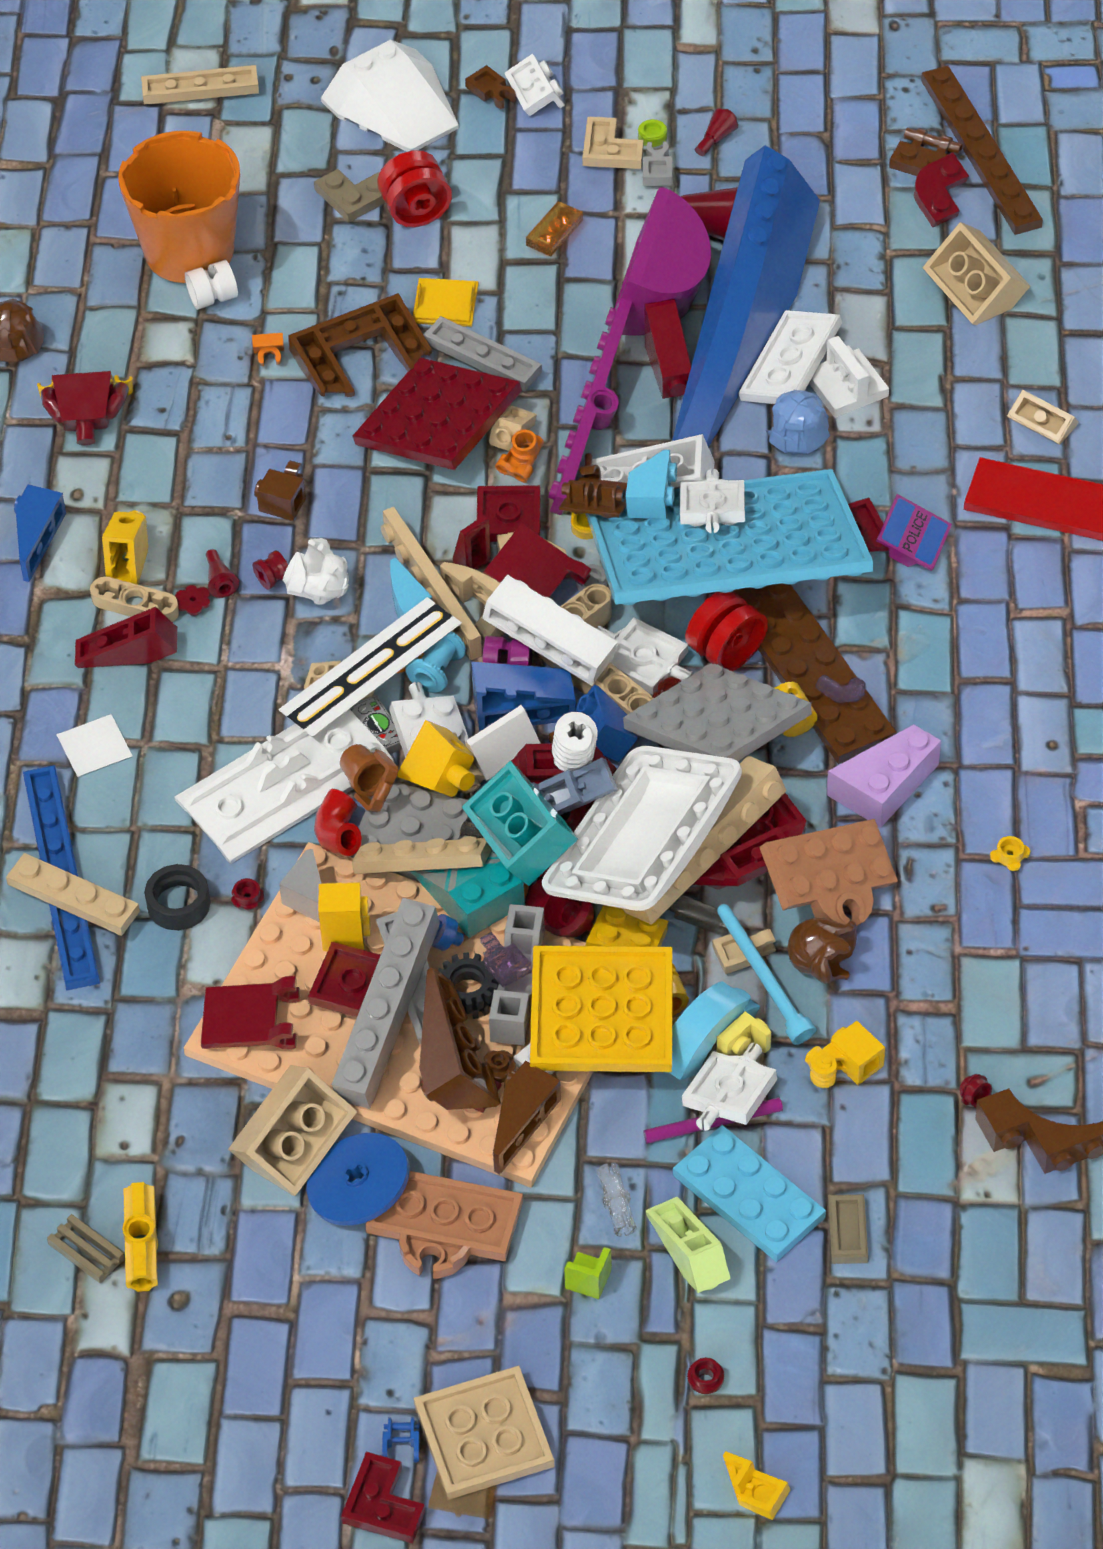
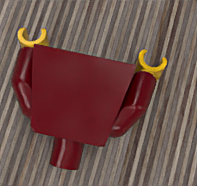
M111 371L52 375V383L49 386L44 387L41 386L40 382L37 383L43 407L55 422L63 423L65 431H76V440L79 445L94 444L95 430L108 428L109 420L117 416L127 396L133 392L132 376H129V379L126 381H120L119 375H115L113 381Z

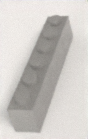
M402 898L331 1084L333 1090L349 1104L370 1109L440 924L435 906L407 898Z

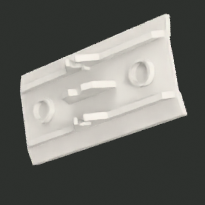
M350 709L313 737L297 724L290 726L276 736H267L266 742L262 744L257 742L251 751L174 797L175 801L189 813L231 865L317 812L330 789H337L344 793L353 790L347 776L340 767L341 755L350 746L361 744L372 752H375L376 749L381 750L394 762V759L385 747Z

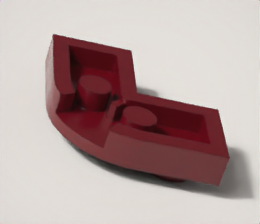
M954 152L925 165L919 171L915 180L914 199L932 227L957 217L960 212L947 190L966 182L969 175Z

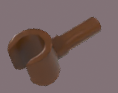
M586 453L585 465L579 467L580 474L584 475V478L601 480L600 467L592 465V454Z

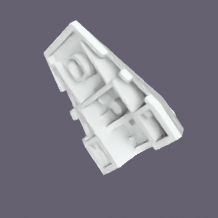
M389 40L342 64L321 97V102L337 118L343 121L349 119L359 124V129L366 132L370 129L380 134L382 140L406 152L419 150L459 129L458 122L432 64L416 49L393 40Z

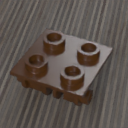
M582 477L578 481L569 480L568 482H563L561 492L562 495H566V498L559 506V510L571 511L574 514H598L605 518L620 517L627 507L625 497L627 483Z

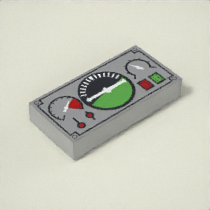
M377 695L360 701L350 708L389 754L402 749L393 720Z

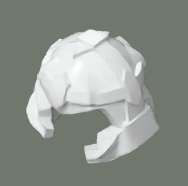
M310 538L305 556L300 552L295 553L285 571L283 581L286 584L287 594L309 598L314 601V604L322 605L331 599L343 596L348 590V565L344 557L333 554L326 539Z

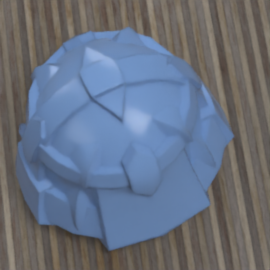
M794 389L793 391L781 394L776 399V403L772 408L774 427L771 428V431L765 430L770 435L769 442L785 453L809 454L821 447L830 437L828 431L829 416L815 394Z

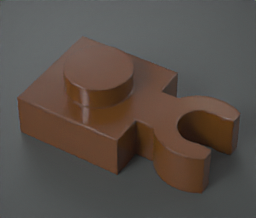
M488 65L465 78V87L484 102L492 98L494 105L499 109L505 108L503 98H507L512 102L516 101L515 90L512 87L506 86V79Z

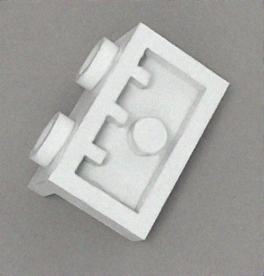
M531 54L504 73L529 117L552 101L560 109L565 106L560 97L564 92L555 79L551 81L550 77L554 74L545 60L539 62Z

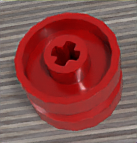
M412 150L395 156L385 164L377 178L378 189L387 204L391 216L396 223L405 227H420L430 224L443 215L452 200V189L444 177L438 162L433 155L425 151Z
M718 591L707 598L694 613L686 630L685 641L700 656H706L710 664H718L725 669L735 671L748 662L760 647L768 630V620L754 606L747 605L744 598L735 591L728 593Z

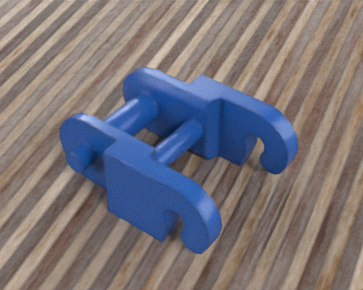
M388 1417V1424H384V1430L388 1431H383L382 1456L388 1457V1448L392 1447V1443L410 1442L411 1447L414 1448V1462H419L420 1436L419 1431H415V1429H419V1423H415L414 1417H411L410 1422L392 1423V1418ZM410 1430V1437H392V1431Z

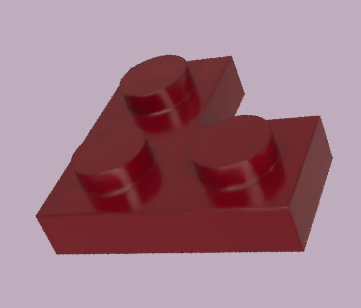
M366 1451L341 1515L342 1524L414 1543L425 1513V1504L392 1495L402 1470L401 1461Z

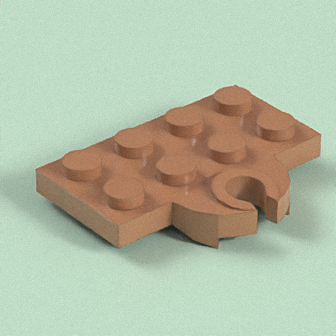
M875 819L770 841L760 846L782 910L810 904L815 918H827L846 925L850 921L843 911V905H846L852 913L851 921H854L856 926H858L872 912L874 901L872 890L888 887L898 882Z
M410 1171L406 1188L400 1198L382 1215L366 1222V1233L399 1240L400 1254L404 1264L419 1276L423 1271L421 1260L425 1256L435 1255L439 1257L440 1260L433 1265V1279H439L455 1274L466 1264L470 1255L506 1262L523 1204V1194Z

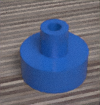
M445 914L439 915L440 924L432 947L445 951L451 944L460 946L463 942L464 934L457 931V920Z

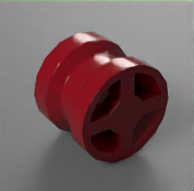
M275 550L268 554L267 559H258L253 562L252 567L260 584L269 590L275 587L277 581H283L288 563L283 555Z

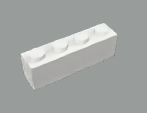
M509 575L504 578L486 601L482 619L591 686L613 659L617 641L612 639L608 633L594 628L584 622L580 616L571 614L558 606L552 599L543 597L530 589L524 582L515 580Z

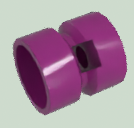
M502 636L485 637L483 662L503 664L501 663L502 652H508L507 664L532 666L533 649L515 638L511 642H507L505 637Z

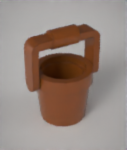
M352 745L341 755L340 767L355 791V799L367 811L380 812L398 775V766L381 750L376 749L375 752H372L364 745Z

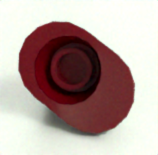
M542 879L538 880L529 889L525 898V906L544 908L546 931L560 937L575 938L584 934L587 930H592V922L594 920L592 903L549 895L542 886Z

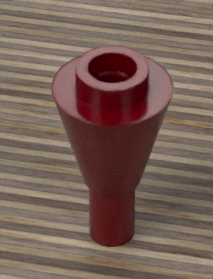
M715 109L704 138L696 146L695 152L700 156H704L713 144L718 143L738 129L736 115L729 109Z
M208 550L206 552L209 564L208 591L217 598L228 597L238 589L239 580L221 561L217 550Z

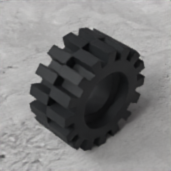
M469 952L463 953V959H459L457 954L452 956V963L448 960L442 963L443 969L439 968L438 971L452 981L454 987L463 980H475L481 983V987L474 992L464 993L456 990L466 1014H472L473 1019L479 1018L480 1011L484 1016L489 1013V1006L491 1007L494 990H497L499 985V975L497 974L496 966H491V960L487 957L481 962V955L475 953L473 959L469 958Z

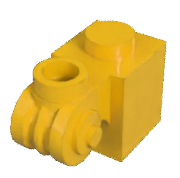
M856 1020L847 1028L842 1027L838 1029L832 1036L831 1043L823 1049L820 1046H816L807 1053L805 1062L810 1067V1079L817 1087L829 1088L836 1081L837 1070H842L859 1085L884 1066L885 1046Z

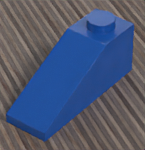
M28 484L22 496L19 495L14 504L19 561L23 581L30 582L66 515L62 492Z

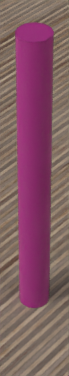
M780 1097L762 1101L752 1118L783 1111ZM700 1117L643 1130L646 1144L702 1131L696 1124ZM718 1117L710 1128L735 1123V1121Z

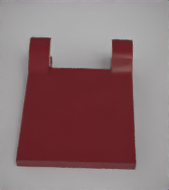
M521 523L483 573L499 583L509 575L515 580L524 582L530 589L543 597L550 598L567 575L581 586H584L591 577L592 569L586 564L572 559Z
M285 976L274 983L206 987L201 1048L272 1045L281 1049H295L297 1035L293 1033V1024L284 1022L276 1025L278 1000L286 1003L300 1001V988L296 987V977Z

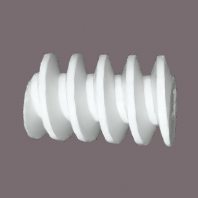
M570 712L564 714L555 726L552 755L554 757V764L562 771L569 770L572 772L592 762L598 730L595 722L588 715L581 712Z

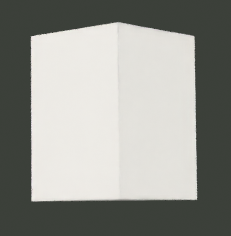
M520 705L466 740L465 746L473 753V762L487 781L511 761L525 744L541 743L525 709Z

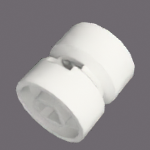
M227 260L210 264L206 271L200 267L185 272L187 290L197 310L213 305L215 299L224 302L238 297L235 277Z

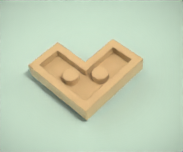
M587 117L582 157L583 166L641 169L643 140L616 139L617 118Z

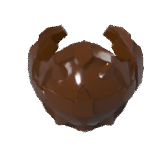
M17 299L0 302V361L9 363L24 361L33 356V354H38L44 339V329L36 320L32 312L33 308Z

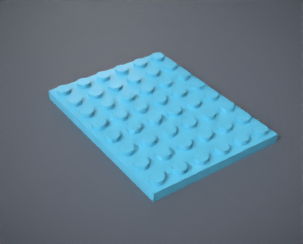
M833 469L744 480L745 522H737L734 525L719 523V530L714 533L713 527L712 533L707 532L706 524L691 526L680 523V488L674 489L673 506H668L666 519L628 518L627 507L620 517L605 518L598 514L585 513L615 605H633L637 602L648 600L665 601L671 597L679 596L697 597L703 593L718 591L728 593L735 589L749 587L759 589L772 584H795L799 581L811 579L827 580L830 577L842 575L859 576L862 573L873 572V560Z

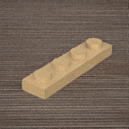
M256 65L141 76L144 104L259 93Z
M474 836L463 837L459 840L435 838L427 842L402 840L395 844L370 842L360 846L352 860L354 874L483 867L491 852V847L484 838L477 839Z
M23 853L6 876L7 885L121 936L140 912L139 903L26 853Z

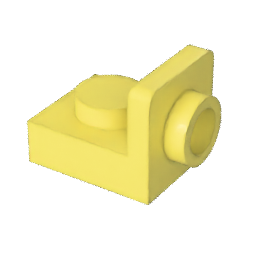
M745 1011L717 1036V1052L728 1056H741L748 1048V1045L754 1043V1046L758 1044L762 1048V1052L766 1053L771 1048V1031L763 1020L755 1019Z

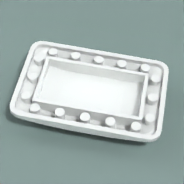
M641 746L630 751L613 774L618 790L594 802L574 831L578 840L550 866L544 875L542 886L545 892L552 896L635 911H643L654 906L687 866L724 809L742 774L739 762L732 758L653 746Z

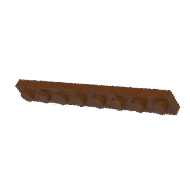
M949 65L922 72L921 82L958 143L963 144L962 149L1014 235L1042 228L1043 219Z

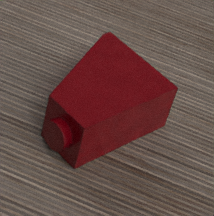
M675 299L644 304L645 349L662 399L682 396L685 393L691 364Z

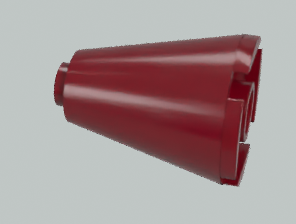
M738 187L682 195L681 197L691 205L701 218L708 235L721 240L725 239Z

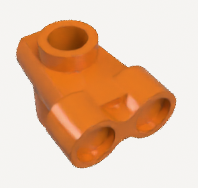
M523 429L517 431L512 437L513 447L507 454L501 455L495 464V468L504 475H511L518 481L527 483L534 472L532 466L544 444V440L530 430Z

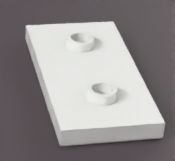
M785 310L738 393L741 401L775 404L776 399L783 393L793 391L794 389L805 391L827 351V340L835 337L842 324L840 315Z

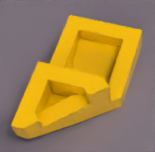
M725 1451L723 1458L739 1505L773 1520L791 1491L788 1482L757 1471L753 1461Z

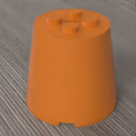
M196 131L166 132L150 137L133 148V154L126 161H122L118 179L122 197L150 269L166 280L186 283L185 272L200 267L206 271L210 264L222 260H227L230 263L234 254L240 186V165L234 151L222 140L217 138L216 141L202 137V132Z

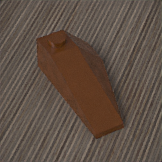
M431 967L427 970L419 1064L423 1080L421 1089L429 1101L437 1102L446 1110L497 1107L501 1102L494 1076L490 1067L487 1065L482 1067L476 1051L481 1049L477 1038L473 1037L469 1029L463 1024V1022L467 1021L468 1017L454 984L434 967Z

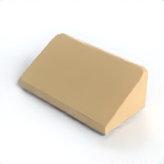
M1023 389L1007 415L1008 418L1059 445L1079 423L1074 416Z

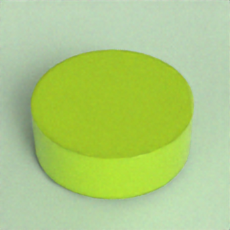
M656 119L646 120L638 127V140H643L644 146L648 142H652V147L661 146L667 140V126L662 121Z

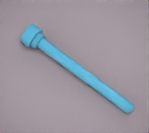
M727 904L719 905L717 908L719 917L786 1019V1034L794 1045L809 1040L816 1033V1027L809 1017H804L802 1013L798 1014L731 908Z

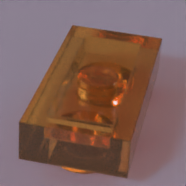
M557 201L526 236V246L551 257L583 221V212Z

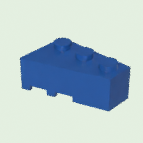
M471 661L473 698L479 732L520 705L525 709L532 726L557 723L564 714L576 712V698L571 673L565 669Z

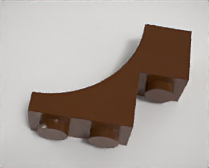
M1010 1088L977 1100L975 1120L993 1152L1004 1148H1015L1026 1140L1044 1174L1054 1170L1063 1171L1076 1162L1087 1158L1095 1159L1103 1155V1121L1087 1125H1068L1050 1121L1026 1108L1014 1096Z

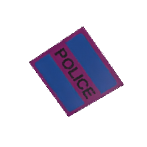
M896 494L876 541L890 548L889 557L903 565L910 567L917 563L932 571L952 524Z

